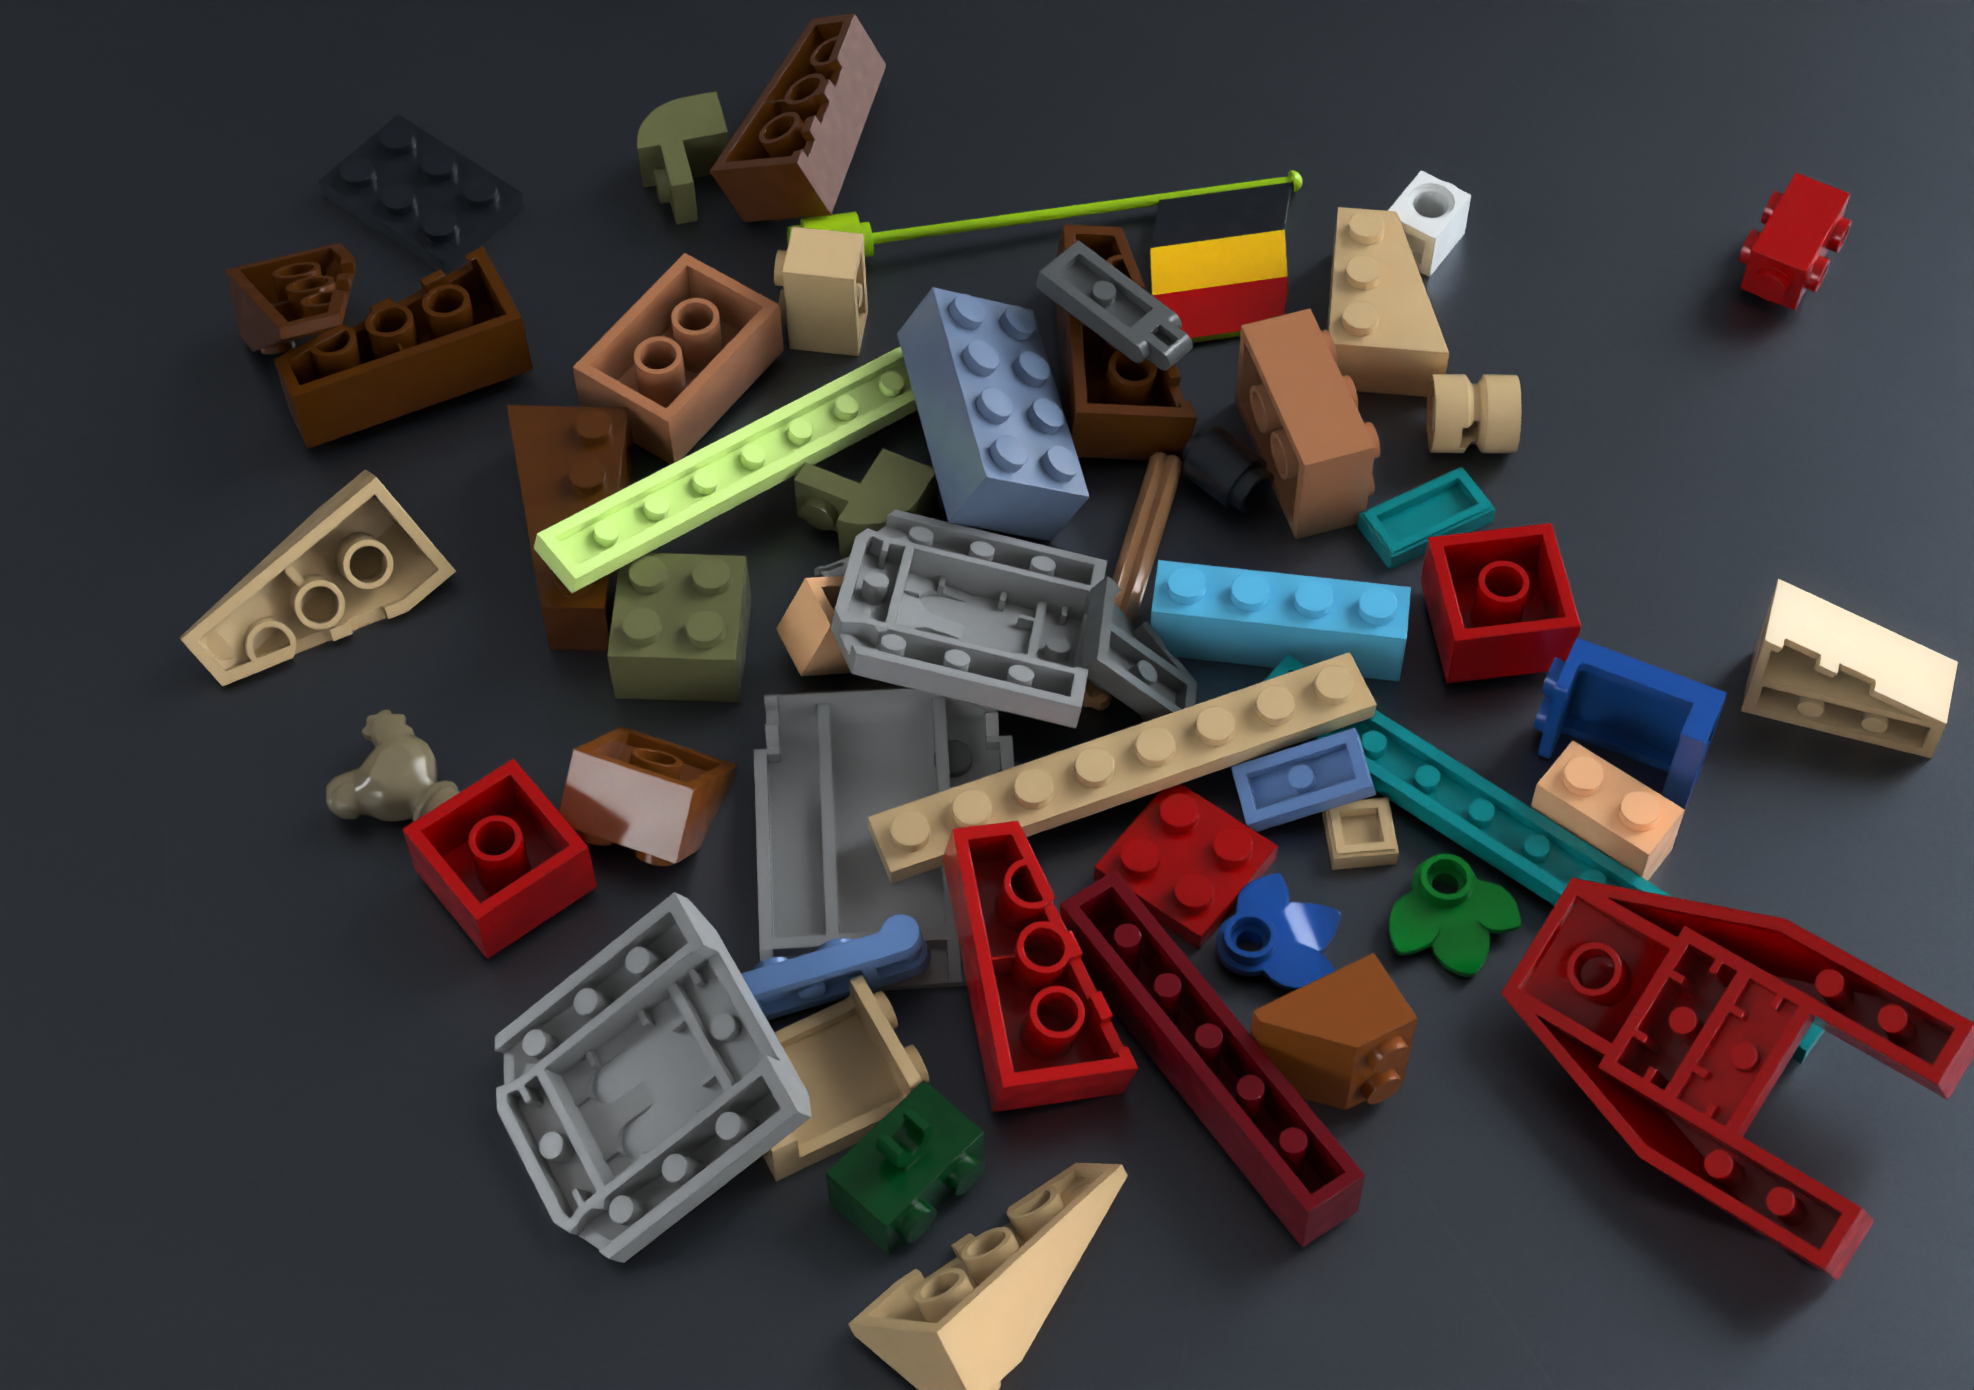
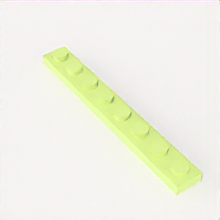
M901 347L880 356L537 533L534 550L567 589L574 593L798 474L805 462L815 465L917 411Z

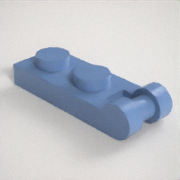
M898 914L889 917L882 924L879 933L855 940L851 938L832 939L821 944L815 952L791 959L786 957L768 958L757 963L751 971L741 973L767 1021L849 997V980L859 975L864 977L871 990L916 977L924 973L929 967L931 953L916 920L911 916Z

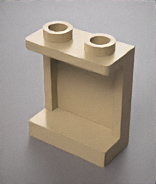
M862 975L849 980L850 995L845 1000L774 1032L809 1093L812 1116L762 1155L776 1182L858 1143L923 1080L929 1082L926 1066L918 1050L913 1044L903 1047L894 1032V1029L898 1028V1021L887 996L883 991L873 994Z

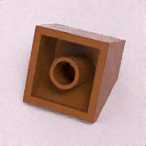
M622 726L573 749L559 813L573 829L577 830V834L585 842L601 846H610L616 843L636 850V857L646 863L658 866H671L700 849L736 777L739 765Z
M1373 952L1253 1010L1250 1035L1303 1099L1347 1110L1365 1100L1369 1104L1379 1103L1400 1089L1405 1079L1418 1018Z

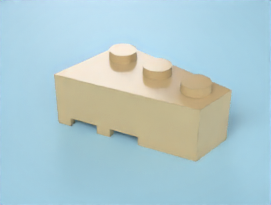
M1338 207L1332 253L1327 330L1330 332L1335 344L1336 364L1341 375H1349L1358 392L1427 397L1431 374H1446L1449 351L1398 213L1395 211Z
M1778 579L1754 649L1741 712L1932 759L1947 724L1958 662Z

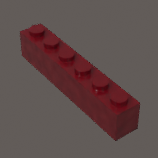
M1114 870L1061 902L1060 916L1067 930H1072L1083 953L1081 960L1097 991L1102 992L1112 1010L1300 1246L1303 1248L1356 1213L1359 1209L1365 1174L1118 872Z

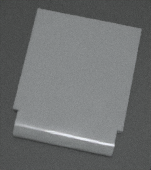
M908 687L764 695L767 749H754L760 961L773 957L791 959L815 952L821 944L832 939L851 938L855 940L879 933L882 924L889 917L905 914L916 920L922 932L923 939L931 953L929 967L924 973L916 977L871 991L967 986L944 866L891 884L868 829V817L992 775L1000 769L1003 771L1014 767L1012 735L999 736L998 711ZM948 740L964 742L972 751V766L966 774L960 777H950ZM934 752L936 754V767L934 765Z

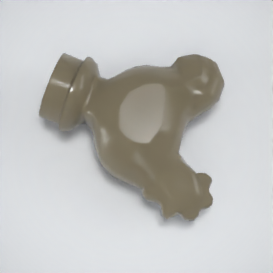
M384 709L378 714L368 716L366 719L367 724L362 730L363 737L367 741L373 742L375 748L359 768L332 779L326 786V804L334 815L342 819H356L364 814L382 821L397 822L413 819L414 822L460 792L452 781L437 782L436 758L428 743L414 736L413 729L406 725L404 714H392L390 710Z

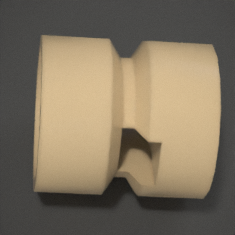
M1431 374L1428 384L1426 432L1429 452L1464 453L1470 444H1476L1481 453H1516L1520 441L1522 413L1519 377L1517 375L1483 374L1477 383H1471L1465 374Z

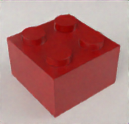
M1552 523L1428 537L1420 581L1446 684L1548 672L1555 657L1567 660L1576 638L1579 637L1581 623Z
M514 758L402 829L414 869L487 959L597 887L588 846Z

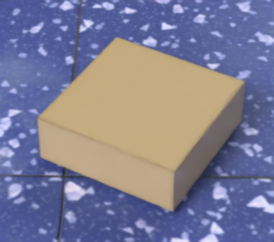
M1388 797L1361 799L1323 811L1322 816L1332 870L1397 864L1399 850Z

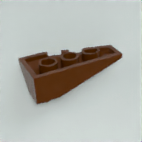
M336 243L226 269L225 272L240 337L253 352L260 350L262 354H278L293 349L296 346L295 341L311 338L341 326L356 271L354 255L341 243Z

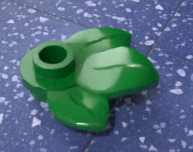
M1438 854L1421 863L1413 874L1411 892L1395 902L1389 918V936L1391 944L1398 955H1410L1430 948L1434 958L1445 969L1464 977L1475 976L1484 966L1489 952L1490 933H1506L1521 927L1519 909L1510 893L1501 885L1478 880L1469 864L1453 854ZM1441 884L1447 885L1455 893H1440L1433 889V887Z

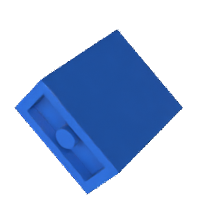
M1577 637L1566 661L1557 657L1554 658L1542 688V694L1545 696L1533 725V729L1543 732L1538 755L1550 759L1560 736L1563 734L1571 735L1668 772L1662 796L1685 809L1704 765L1727 693Z

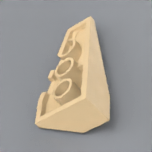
M365 469L320 506L179 638L221 686H225L292 659L295 654L330 640L336 641L353 634L352 631L382 619H391L410 611L454 574L456 570L380 480Z
M1101 1163L1073 1164L1011 1205L1006 1213L1010 1222L1003 1227L990 1229L976 1237L969 1233L953 1243L951 1247L956 1258L926 1278L923 1277L918 1269H914L897 1280L848 1323L854 1336L917 1390H999L1001 1380L1023 1360L1128 1175L1123 1165Z

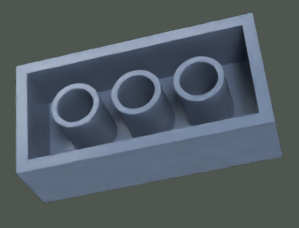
M932 287L898 331L897 336L948 522L1052 541L1090 496L1034 311L1016 305L1004 304Z

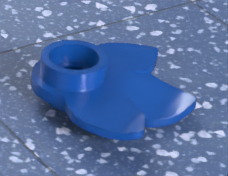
M1274 873L1260 877L1247 884L1239 893L1236 914L1226 920L1218 930L1215 944L1216 954L1220 962L1235 974L1249 977L1264 975L1278 987L1295 991L1335 971L1331 962L1321 953L1329 946L1337 932L1341 912L1338 909L1315 903L1289 902V891L1281 874ZM1243 942H1251L1256 944L1260 950L1248 952L1241 950L1237 946Z

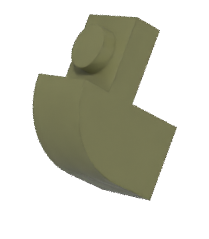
M717 91L682 97L662 104L644 119L637 134V149L643 188L656 185L660 204L671 203L676 225L699 221L693 178L712 175L710 173L711 168L729 143L728 131Z
M884 448L861 483L805 462L794 479L797 516L805 519L817 529L838 532L840 556L845 558L850 556L855 537L867 528L876 532L885 527L888 514L894 510L932 518L939 507L938 482L934 468Z

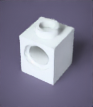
M1424 171L1418 173L1388 211L1398 213L1420 273L1430 277L1465 234L1471 194Z

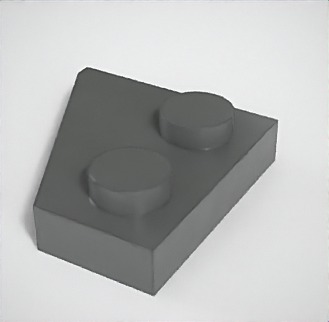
M1107 576L1091 588L1081 668L1089 669L1087 678L1097 688L1106 690L1132 708L1146 722L1195 705L1197 682L1182 663L1168 652L1163 640L1147 620L1135 628L1115 604V596L1122 591L1116 582Z

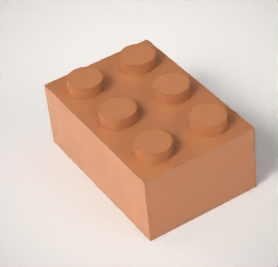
M684 253L573 366L579 406L628 408L633 441L636 445L669 464L683 459L784 351L780 305Z
M1311 308L1241 325L1235 404L1258 455L1266 461V469L1274 475L1272 487L1295 539L1357 524L1358 515L1367 509L1368 496L1374 494L1373 462L1374 459L1380 456V443L1376 429L1371 422H1363L1358 411V396L1354 382L1349 375H1341L1336 364L1337 354L1333 338L1328 330H1320Z

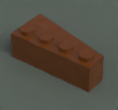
M855 13L811 19L711 168L710 173L744 222L780 221L783 219L829 216L832 214L886 68V63Z
M1063 224L1056 257L1079 240L1144 289L1145 285L1122 227ZM1055 302L1062 407L1077 456L1082 458L1150 460V457L1156 452H1163L1166 455H1176L1182 462H1185L1182 458V453L1192 437L1197 416L1191 401H1185L1180 389L1179 382L1181 376L1176 363L1164 371L1147 359L1141 363L1132 361Z
M483 246L465 255L467 265L447 276L439 269L421 279L422 289L395 303L388 297L369 307L370 313L367 315L366 320L353 327L342 324L274 359L289 411L307 449L533 370L522 317Z

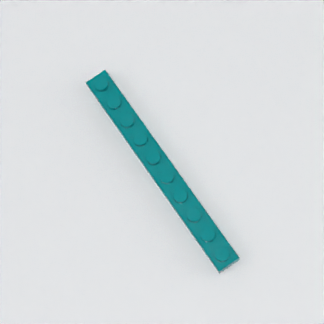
M1287 654L1264 681L1307 666ZM1375 710L1374 717L1300 742L1301 744L1355 728L1360 736L1376 792L1384 797H1388L1393 803L1554 906L1572 878L1672 897L1377 710ZM1812 1023L1791 1058L1802 1064L1825 1030Z

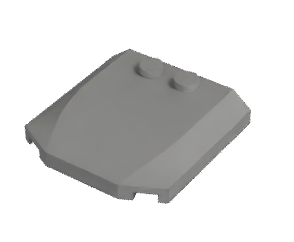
M894 510L888 514L885 527L877 532L867 528L855 537L835 606L831 631L851 673L854 675L1075 729L1082 709L1089 670L1081 668L1090 589L1105 578L1107 560Z
M675 892L495 1035V1051L504 1054V1085L496 1088L497 1112L548 1213L555 1224L570 1234L580 1236L600 1249L599 1253L608 1259L625 1263L812 1117L807 1089L718 932L688 898Z

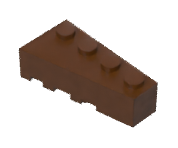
M507 405L540 606L550 650L608 651L619 569L571 593L534 550L537 533L632 485L635 447L628 408Z

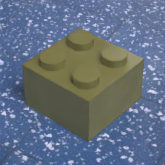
M647 553L619 568L607 654L615 698L741 703L752 600L746 556Z

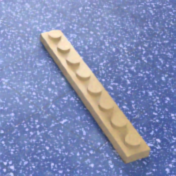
M1348 652L869 816L868 829L889 880L893 884L944 866L943 855L952 829L1019 821L1026 837L1372 718L1374 717L1377 704L1351 653Z

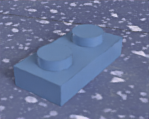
M1355 728L1231 766L1246 825L1256 832L1376 795L1360 736Z

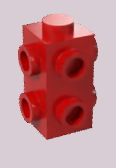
M1799 173L1794 174L1784 193L1775 190L1761 218V223L1765 224L1762 232L1752 229L1742 247L1738 262L1747 266L1740 289L1792 310L1797 308L1807 289L1817 292L1830 264V259L1825 258L1828 250L1838 253L1850 230L1852 220L1843 217L1850 193Z

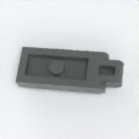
M1079 240L1039 271L1036 288L1132 361L1141 363L1147 359L1159 369L1166 371L1193 348L1192 340L1181 330L1182 322L1175 312Z

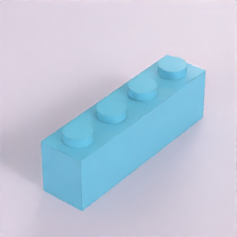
M1158 560L1150 625L1163 640L1168 652L1174 657L1276 668L1287 654L1304 665L1310 666L1350 652L1363 678L1399 682L1407 641L1411 587Z

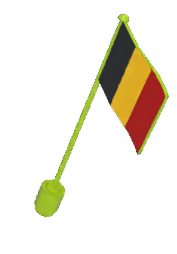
M1289 170L1288 176L874 233H872L869 221L860 223L858 214L855 211L803 218L800 220V225L787 227V242L789 244L792 227L859 233L864 236L865 257L874 256V244L1158 206L1150 247L1151 295L1179 316L1182 322L1181 330L1191 338L1192 343L1239 337L1241 325L1284 315L1288 294L1285 224L1291 192H1297L1301 188L1303 181L1297 171Z

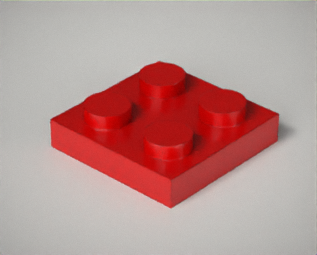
M1179 784L1161 790L1094 866V880L1098 881L1116 870L1158 923L1200 950L1235 909L1241 890L1251 881L1260 878L1276 860L1278 845L1186 786Z

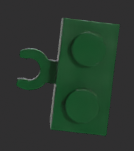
M923 1080L826 1172L829 1203L886 1254L890 1255L904 1240L912 1243L919 1239L935 1220L937 1215L936 1209L952 1193L960 1196L966 1193L978 1181L985 1169L984 1131Z

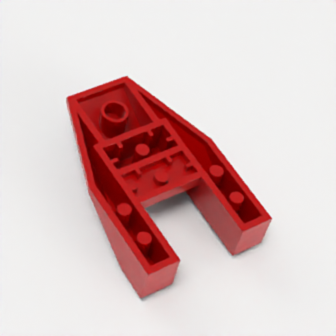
M1572 878L1501 992L1507 1002L1642 1160L1836 1281L1839 1280L1874 1220L1862 1207L1743 1137L1813 1023L1946 1100L1950 1098L1974 1058V1022L1785 918Z

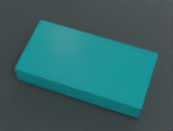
M1461 466L1358 515L1357 527L1389 570L1425 554L1428 537L1472 532L1493 522L1496 509Z

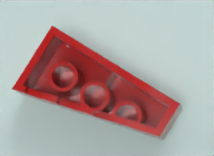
M1019 821L952 829L943 855V864L992 1112L1125 1093L1138 1070V1066L1129 1047L1123 1046L1111 1021L1113 1014L1102 992L1096 991L1081 960L1083 954L1072 930H1067L1054 904L1055 895Z

